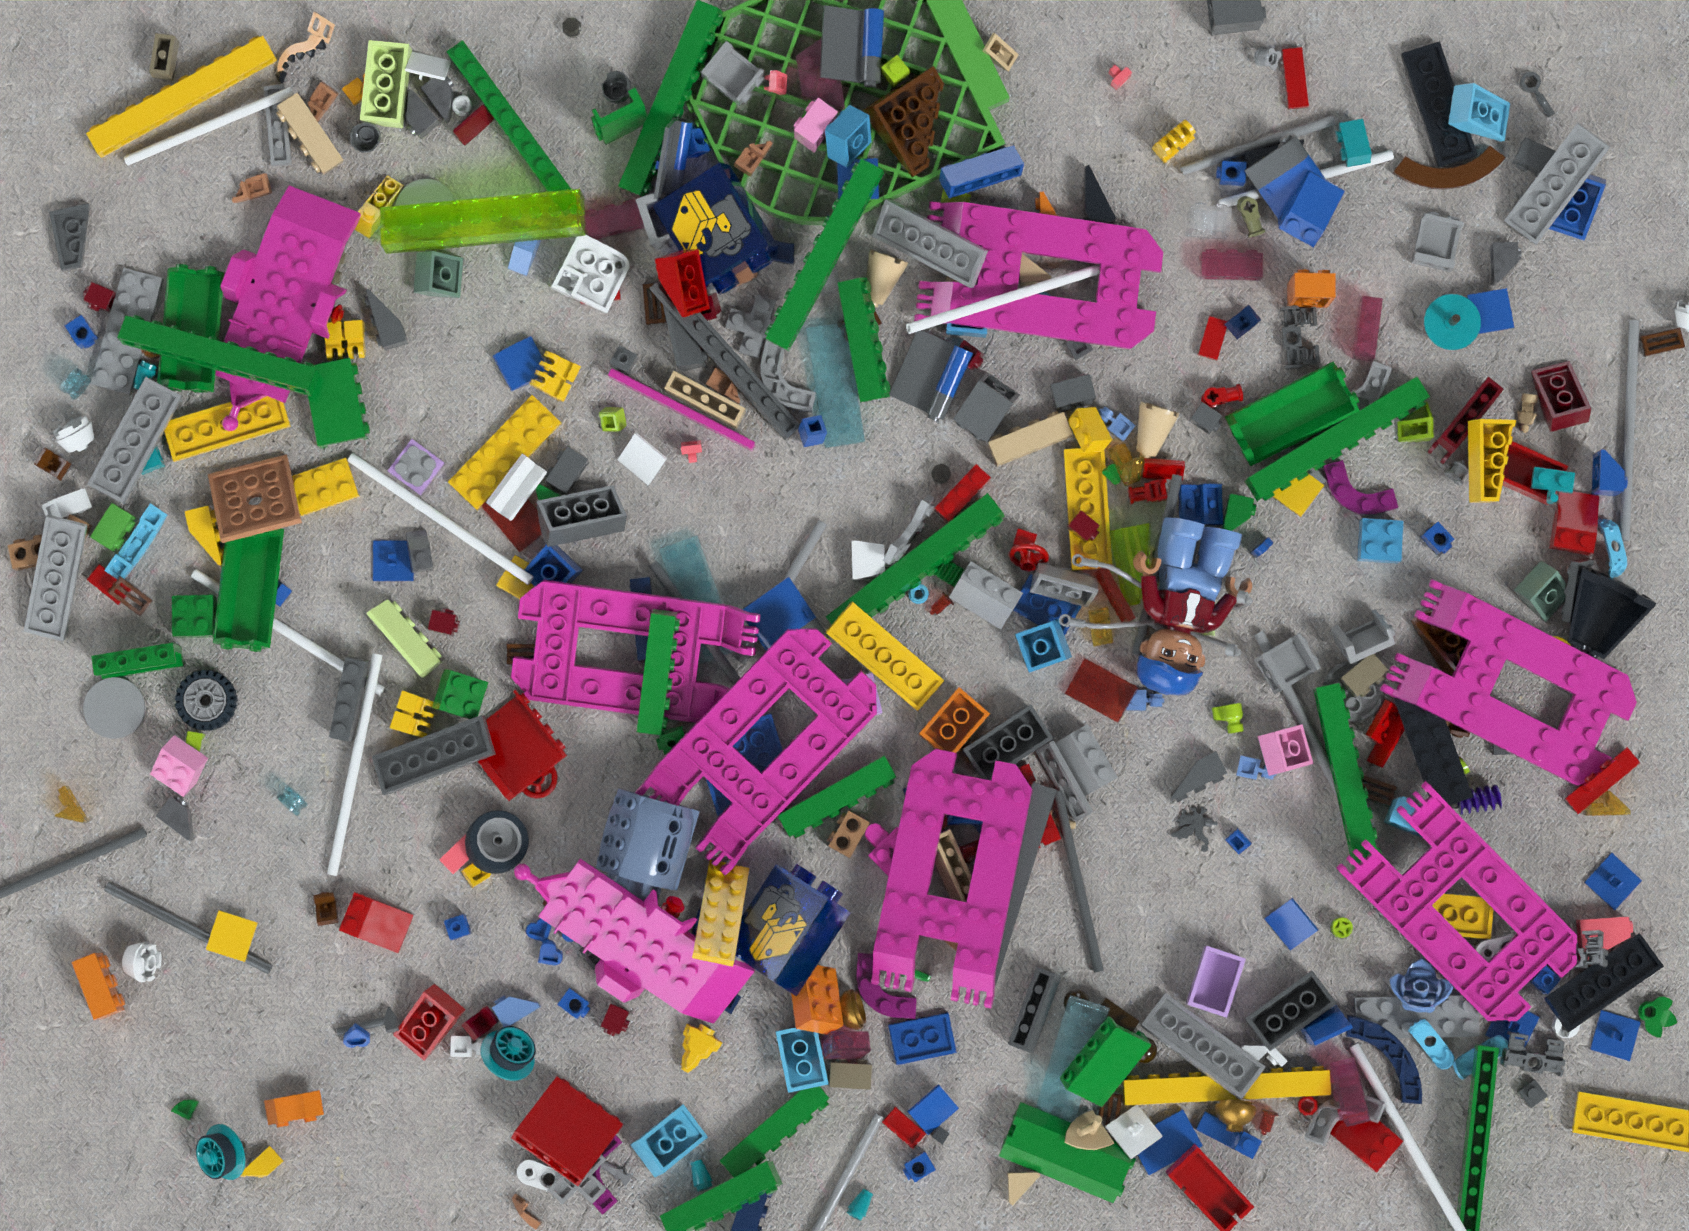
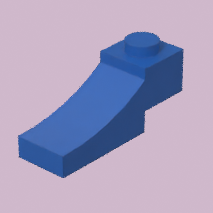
M1204 1111L1195 1129L1251 1159L1254 1158L1262 1142L1260 1139L1244 1131H1226V1124Z

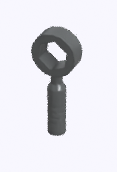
M1535 72L1525 73L1520 79L1521 89L1527 93L1534 92L1537 101L1548 118L1553 116L1555 112L1544 95L1538 90L1541 84L1540 76ZM1533 77L1536 81L1535 87L1528 88L1524 83L1525 79Z

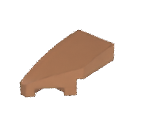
M324 82L319 83L310 97V101H308V107H310L311 113L317 122L339 94Z
M263 173L248 178L245 182L241 181L240 188L236 196L232 198V202L239 203L272 194L267 174Z

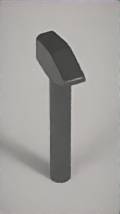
M387 1007L385 1017L356 1023L365 1030L385 1025L387 1033L399 1031L398 1018L390 1007ZM354 1024L337 1028L338 1036L344 1035Z

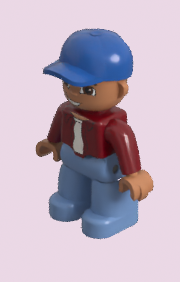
M1166 517L1163 521L1158 544V558H1153L1150 567L1147 568L1145 565L1147 558L1145 553L1139 551L1133 559L1134 568L1138 572L1143 573V576H1141V592L1144 609L1157 624L1167 626V629L1156 631L1148 640L1143 641L1140 645V652L1144 655H1139L1137 675L1140 682L1148 689L1165 695L1181 696L1189 694L1198 685L1203 675L1200 667L1205 665V656L1199 640L1191 635V632L1208 633L1215 631L1222 625L1237 603L1238 592L1245 591L1249 594L1252 590L1250 578L1243 580L1239 589L1236 590L1234 587L1236 578L1226 576L1225 588L1227 593L1215 605L1216 597L1222 587V578L1227 574L1231 566L1234 551L1240 546L1242 538L1240 533L1220 528L1204 527V524L1186 519ZM1201 539L1198 551L1200 557L1196 564L1192 560L1197 540ZM1158 569L1160 579L1159 591L1157 587L1156 576L1153 575V573H1155Z

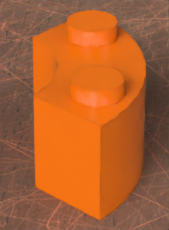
M320 1090L264 1100L268 1125L276 1124L277 1128L289 1126L288 1121L304 1119V1122L317 1120L316 1116L324 1115Z

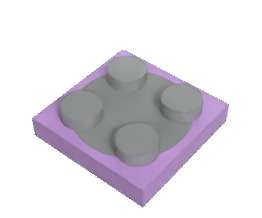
M411 439L388 469V472L421 496L445 463Z

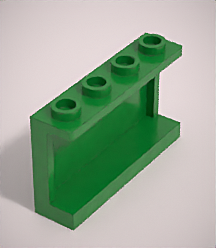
M636 88L628 91L630 104L602 118L595 108L592 109L593 116L590 118L595 134L599 141H604L605 145L644 126L647 119L646 109Z
M351 358L316 364L315 368L320 375L312 397L308 396L317 446L323 449L328 448V445L368 439L367 434L370 433L368 421H364L363 414H366L365 403L360 401L359 395L363 393L361 383H357L356 375L359 374L357 363H353Z
M173 642L91 656L93 673L95 676L102 675V679L184 667L182 648Z
M1108 1016L1079 1054L1076 1055L1068 1068L1064 1070L1060 1080L1066 1090L1103 1107L1152 1044L1144 1033L1137 1031L1135 1034L1119 1026L1113 1018Z

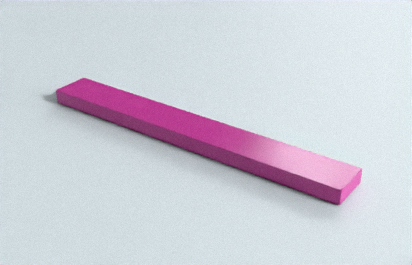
M615 369L610 370L608 374L610 379L751 452L754 450L755 442Z

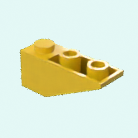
M387 175L359 209L358 212L361 213V216L354 230L370 238L382 223L404 185Z
M204 506L184 511L189 532L214 561L222 567L224 549H221L219 543L221 540L219 530H216L215 510H212L210 506Z

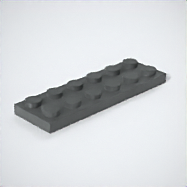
M480 715L374 755L372 759L382 795L386 796L493 756L495 751L485 716Z

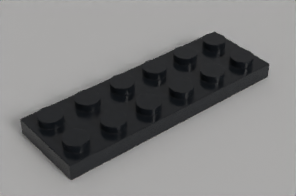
M1440 41L1401 53V58L1438 168L1477 156L1471 133L1461 131L1448 124L1455 85Z
M1393 697L1423 783L1426 781L1449 805L1473 798L1446 720L1414 704Z
M1640 933L1613 950L1608 956H1605V959L1608 960L1607 967L1593 964L1544 998L1567 1032L1572 1031L1664 967Z

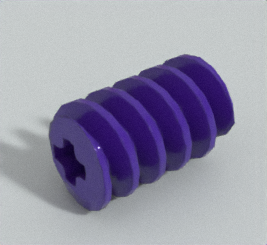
M1496 784L1492 785L1491 789L1488 785L1484 786L1483 791L1480 786L1476 787L1475 792L1470 788L1473 798L1457 803L1460 815H1463L1465 808L1468 814H1471L1472 807H1474L1476 813L1479 812L1480 806H1482L1484 812L1487 811L1488 805L1491 806L1492 810H1495L1496 804L1499 805L1500 809L1502 808L1501 793Z

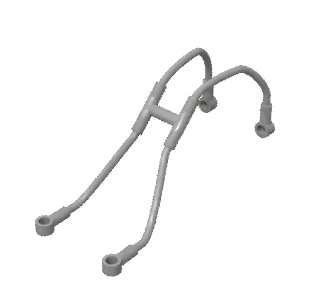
M1076 554L1072 558V563L1077 567L1106 568L1141 588V582L1113 565L1085 558L1080 554ZM1081 557V563L1077 564V558ZM1238 592L1237 603L1241 604H1236L1232 610L1242 609L1252 604L1253 600L1248 592ZM1063 614L1059 618V623L1064 627L1111 629L1150 625V627L1156 629H1167V626L1157 624L1155 620L1094 624L1086 622V620L1072 618L1067 614ZM1068 617V623L1064 624V618ZM1191 632V635L1196 638L1226 647L1225 654L1227 656L1235 657L1242 654L1236 644Z

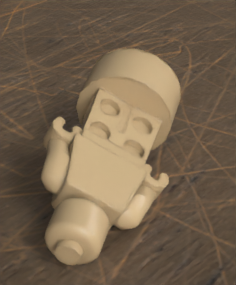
M1522 393V411H1517L1518 422L1523 424L1521 425V431L1526 433L1529 431L1528 425H1532L1537 416V413L1533 412L1535 403L1538 401V395Z

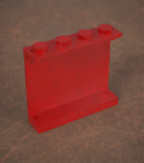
M516 690L513 691L516 696L486 719L495 755L477 761L508 801L512 800L567 756L563 751L566 747L559 738L555 740L552 737L554 731L547 723L545 725L542 724L539 720L542 718L536 708L531 710L528 706L530 700L524 693L519 694Z
M556 1076L517 1127L511 1139L578 1187L615 1135L619 1133L623 1123L615 1115L607 1113L600 1104L589 1100L582 1091H577L571 1087L567 1080Z

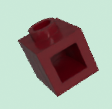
M91 282L90 286H87L83 292V301L88 304L87 307L91 310L99 312L101 309L110 313L116 293Z
M716 292L707 294L710 309L700 312L707 321L717 318L716 315L722 312Z
M1082 510L1067 527L1085 543L1088 540L1093 541L1100 533L1097 530L1100 525Z
M442 608L441 612L432 609L428 630L453 637L454 632L458 633L460 621H458V616L453 615L454 611Z
M611 1003L601 1024V1027L604 1028L603 1032L611 1036H615V1034L620 1035L622 1031L626 1032L630 1023L627 1020L630 1011Z

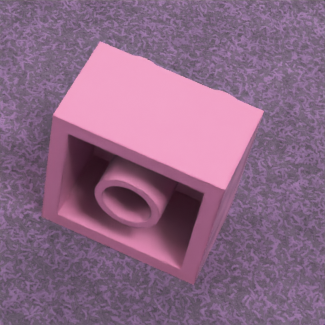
M817 98L815 102L812 100L805 110L807 111L806 115L803 118L799 117L793 126L795 127V139L812 152H815L825 139L826 127L838 117V111L820 98Z
M1303 724L1258 736L1269 776L1313 764Z
M174 735L161 748L150 775L184 797L196 785L208 757Z

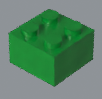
M214 595L172 596V637L213 638L217 597Z
M444 669L432 708L468 720L475 718L479 714L489 682Z

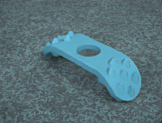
M1599 519L1598 527L1604 536L1610 560L1608 575L1611 578H1615L1621 575L1627 567V556L1620 529L1612 520ZM1613 540L1618 543L1619 549L1617 552L1611 547Z
M1419 1019V1022H1414V1025L1410 1026L1408 1031L1439 1069L1450 1068L1454 1063L1455 1057L1446 1043L1426 1019ZM1428 1036L1436 1038V1042L1431 1046L1424 1043L1425 1038Z
M1500 1035L1479 1044L1498 1047V1058L1502 1056L1504 1048L1509 1049L1508 1041ZM1474 1048L1454 1060L1453 1067L1460 1079H1465L1472 1074Z

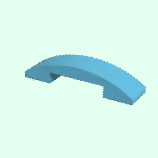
M150 503L139 519V524L119 553L114 555L104 571L116 579L119 575L125 579L149 548L168 515Z

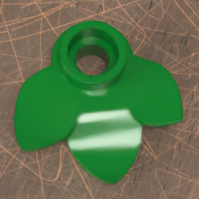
M1658 997L1652 1002L1645 1001L1638 1008V1015L1644 1021L1646 1031L1657 1038L1662 1036V1027H1670L1677 1024L1675 1015L1669 1010L1673 1000L1667 997ZM1646 1008L1651 1009L1650 1015L1645 1014Z

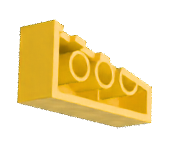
M1477 419L1468 421L1469 503L1499 501L1504 480L1503 471L1508 462L1507 452L1509 445L1512 443L1513 437L1511 434L1516 420Z

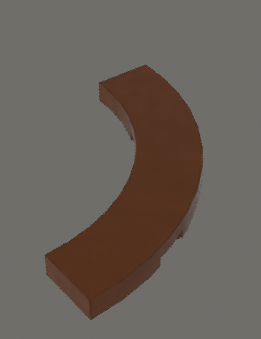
M1489 146L1479 157L1464 165L1453 168H1432L1416 163L1405 156L1393 174L1408 183L1427 187L1428 189H1455L1473 184L1489 175L1506 157Z

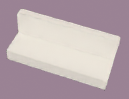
M521 454L486 503L510 521L513 520L547 474V471L535 464L524 454Z

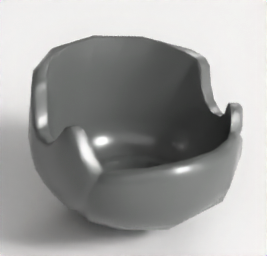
M617 70L607 73L606 80L601 84L603 96L608 102L614 104L626 101L629 98L628 91L632 89L631 81L623 72Z
M358 122L350 132V143L355 150L361 153L372 152L380 143V130L374 123Z

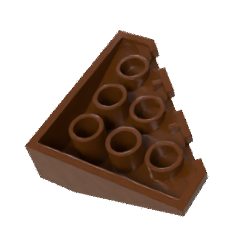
M934 66L863 109L864 113L869 115L873 128L911 177L929 167L930 159L927 158L928 148L933 146L935 131L932 130L933 120L938 119L940 108L937 98L939 91H943L944 86Z
M1425 610L1424 613L1430 616L1432 610ZM1415 617L1412 618V625L1441 671L1452 676L1468 640Z

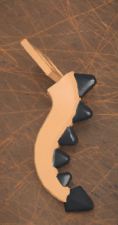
M313 12L307 30L313 35H310L307 41L295 43L283 52L278 62L277 73L275 74L278 82L281 84L284 82L287 75L284 69L289 67L287 61L295 62V55L299 60H302L305 54L313 58L316 49H326L325 43L329 44L335 27L333 23L318 13ZM315 18H318L319 24L317 30L314 31L312 26ZM326 25L330 27L327 38L323 36Z

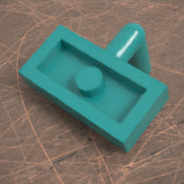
M1534 467L1531 488L1548 490L1546 502L1553 504L1558 501L1556 492L1573 493L1575 473Z

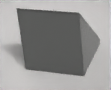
M939 1126L932 1137L943 1145L949 1133Z

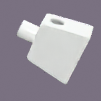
M851 541L853 581L878 577L885 571V566H892L897 562L895 560L889 565L883 561L886 555L883 544Z

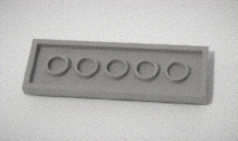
M1577 123L1504 221L1537 245L1611 146L1580 123Z
M885 199L872 235L876 239L969 288L975 286L988 252L987 249L891 199Z
M123 268L91 379V385L131 395L137 366L140 364L143 350L123 345L117 337L125 316L133 317V315L144 318L145 321L152 322L163 278Z
M145 377L87 485L125 504L183 396Z
M52 515L46 516L23 632L59 641L65 640L88 524Z
M1167 993L1163 995L1141 1024L1143 1029L1239 1100H1242L1266 1067Z
M1463 995L1449 996L1445 1001L1437 1005L1432 1013L1405 1010L1398 997L1354 998V1016L1371 1020L1383 1026L1397 1038H1414L1408 1030L1410 1026L1414 1025V1022H1419V1019H1426L1440 1037H1479V1012Z

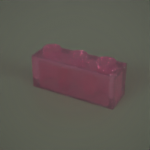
M631 199L622 202L623 205L615 206V204L604 206L602 210L595 211V209H589L584 211V214L580 215L584 234L598 240L645 228L637 202Z
M1206 249L1200 255V279L1260 281L1263 277V253H1258V250H1246V253H1238L1236 249H1227L1226 252H1217V249Z
M1362 296L1359 300L1352 359L1369 362L1375 359L1383 298Z
M1354 1057L1330 1063V1081L1335 1083L1336 1089L1333 1090L1335 1101H1339L1340 1108L1337 1109L1340 1121L1344 1120L1347 1127L1371 1121L1358 1066Z

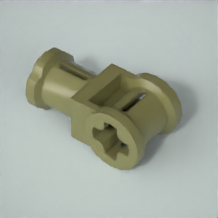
M1248 196L1241 197L1237 201V209L1241 213L1243 221L1246 222L1249 231L1248 237L1251 238L1265 233V228H1262L1259 220L1260 215L1257 201ZM1246 202L1251 203L1249 210L1244 209Z

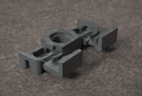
M1295 305L1283 306L1280 309L1284 314V327H1282L1281 332L1283 349H1286L1287 365L1284 368L1287 370L1292 368L1301 369L1303 364L1300 363H1304V365L1320 363L1319 345L1312 346V349H1305V346L1302 347L1301 327H1304V324H1310V327L1317 326L1316 307L1303 308L1300 311H1296L1299 309V306ZM1287 333H1295L1297 341L1294 343L1288 342L1286 339ZM1313 349H1315V359L1313 356Z
M1600 930L1582 931V934L1587 939V945H1585V948H1576V953L1580 954V961L1572 969L1588 968V965L1593 964L1607 967L1608 960L1605 959V956H1608V950L1602 948L1604 932Z
M1511 1031L1507 1032L1510 1035L1509 1049L1504 1048L1502 1051L1501 1066L1505 1068L1507 1065L1519 1066L1523 1071L1543 1074V1071L1555 1072L1559 1077L1563 1075L1564 1070L1561 1068L1565 1066L1566 1062L1565 1059L1561 1058L1565 1044L1564 1041L1544 1037L1543 1040L1546 1041L1547 1049L1544 1051V1054L1528 1052L1524 1048L1525 1041H1528V1035ZM1536 1057L1537 1065L1530 1068L1528 1065L1529 1059Z

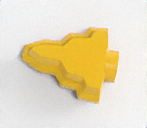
M701 1023L698 1028L686 1024L683 1031L685 1039L682 1045L685 1052L682 1056L681 1070L689 1073L698 1066L701 1059L708 1058L712 1052L718 1051L723 1042L713 1036L715 1033L713 1029Z

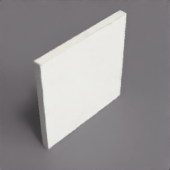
M412 51L405 71L420 74L419 79L421 81L423 75L430 77L429 81L433 78L445 80L451 60Z
M635 433L617 460L644 483L649 485L667 460V457L638 433Z
M1135 1105L1105 1126L1106 1130L1130 1160L1163 1137L1138 1105Z

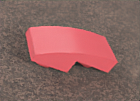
M466 834L439 859L452 874L469 860L465 850Z

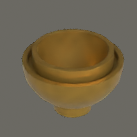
M853 989L846 990L840 996L843 1025L854 1030L863 1029L866 1023V1013L859 993L854 992Z
M1220 1100L1218 1104H1215V1113L1226 1124V1131L1243 1132V1126L1254 1118L1256 1106H1253L1252 1102L1245 1100Z

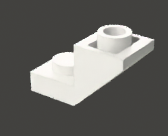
M85 488L55 498L42 505L46 516L52 515L60 518H65L69 514H80L92 507Z
M1264 1045L1240 1046L1241 1049L1258 1061L1267 1053L1268 1056L1266 1058L1273 1066L1278 1064L1282 1067L1287 1062L1276 1048L1269 1051Z

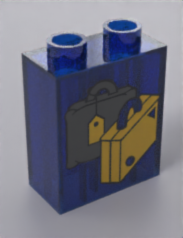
M717 163L653 205L654 210L679 251L699 249L706 290L716 289L719 295L730 291L740 283L736 274L749 267L752 273H756L769 266L773 262L769 254L779 248L733 169L728 164Z
M797 863L791 872L776 864L741 917L735 956L797 996L851 912L838 904L843 893L833 886L822 881L816 890L811 885L817 877Z

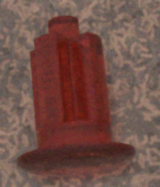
M942 591L943 596L930 606L932 609L929 611L931 615L935 613L938 615L950 604L954 606V602L945 592Z
M1261 1109L1264 1114L1259 1129L1262 1130V1135H1266L1267 1132H1271L1275 1116H1279V1114L1269 1109Z

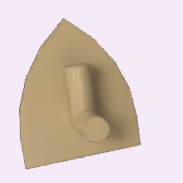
M1093 1110L1080 1115L1070 1124L1064 1142L1085 1150H1097L1114 1144L1101 1123L1102 1117L1096 1116Z

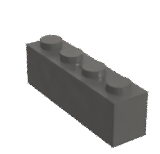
M353 656L345 658L329 733L330 738L347 742L354 740L370 660Z
M1036 967L1008 1045L1031 1054L1034 1053L1061 976Z

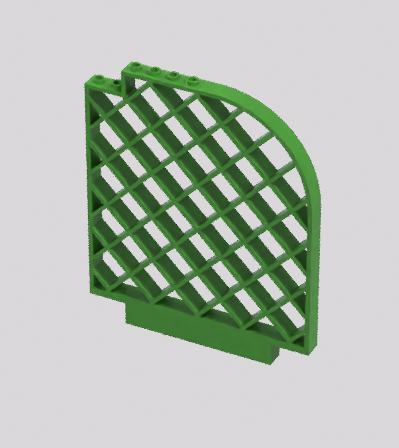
M748 0L723 12L720 34L714 33V41L717 43L711 59L722 47V44L727 41L734 48L750 53L748 61L752 64L757 55L783 64L781 72L784 74L787 73L788 67L816 76L808 101L788 94L778 95L764 90L765 86L762 85L758 88L755 86L752 91L772 97L764 120L760 122L735 113L737 104L734 101L729 111L703 102L702 99L709 83L703 79L697 98L694 100L691 95L689 100L685 102L689 112H694L697 118L694 120L697 128H703L706 134L704 141L712 149L729 182L753 206L780 220L803 225H823L827 216L809 217L819 188L838 194V185L823 180L830 160L826 144L821 143L817 150L826 153L818 178L789 169L798 143H801L795 139L794 133L774 127L768 123L777 99L806 110L812 100L814 101L822 79L820 78V68L792 59L800 34L822 41L821 32L804 27L811 3L863 11L849 6L850 0H844L843 3L835 0H806L798 24L770 15L775 0ZM881 0L878 9L884 10L887 0ZM914 0L918 3L909 26L884 18L883 27L906 34L899 53L901 60L904 58L911 36L939 46L933 63L935 69H937L944 47H947L963 81L938 73L945 85L960 89L961 92L953 115L939 110L938 119L950 123L942 146L933 145L928 148V152L938 155L932 173L922 178L918 176L911 177L909 173L901 171L902 164L900 161H898L896 169L878 163V167L883 169L885 174L893 176L887 194L879 199H870L863 214L884 205L885 199L894 200L939 179L941 169L938 170L942 157L956 161L952 163L953 165L967 158L972 159L983 153H991L1005 147V141L990 110L1009 102L1010 97L990 56L983 52L985 46L962 0ZM768 2L765 13L753 9ZM923 3L926 4L941 37L914 28ZM744 14L762 21L753 45L726 36L732 18ZM767 23L795 32L786 57L759 48ZM882 54V63L886 64L893 57ZM903 61L911 73L919 75L927 70ZM701 64L698 70L700 72L699 77L701 76V71L705 68L704 64ZM826 79L850 88L842 111L850 105L855 90L881 98L891 92L893 88L890 83L887 90L883 91L877 88L865 87L861 83ZM966 91L969 92L984 125L957 116ZM698 109L726 118L717 144L714 143ZM804 110L802 118L806 115L807 111ZM732 120L760 130L755 145L761 144L765 132L793 141L784 167L766 160H762L759 164L760 167L781 174L770 207L757 200L745 190L749 178L747 174L744 173L741 184L736 181L720 155L722 153L738 159L742 153L723 146ZM871 123L872 142L865 149L863 157L858 156L856 159H867L875 136L878 134ZM954 124L983 134L977 152L964 156L946 149ZM990 135L994 144L983 149L986 138ZM786 176L814 185L804 216L792 215L775 209ZM898 178L911 182L893 191Z

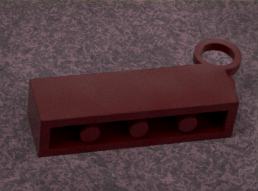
M1487 377L1443 433L1431 445L1427 453L1431 454L1438 445H1441L1447 450V453L1440 460V463L1443 465L1468 436V421L1481 419L1504 389L1490 377Z

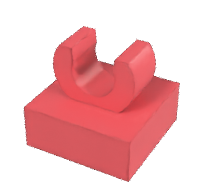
M1114 65L1109 69L1108 73L1114 78L1111 86L1117 90L1131 77L1132 72L1128 67L1121 71Z
M778 70L770 71V75L764 77L769 81V86L764 87V90L778 95H786L787 74Z
M701 440L681 442L682 454H688L689 463L697 462L696 453L702 452Z

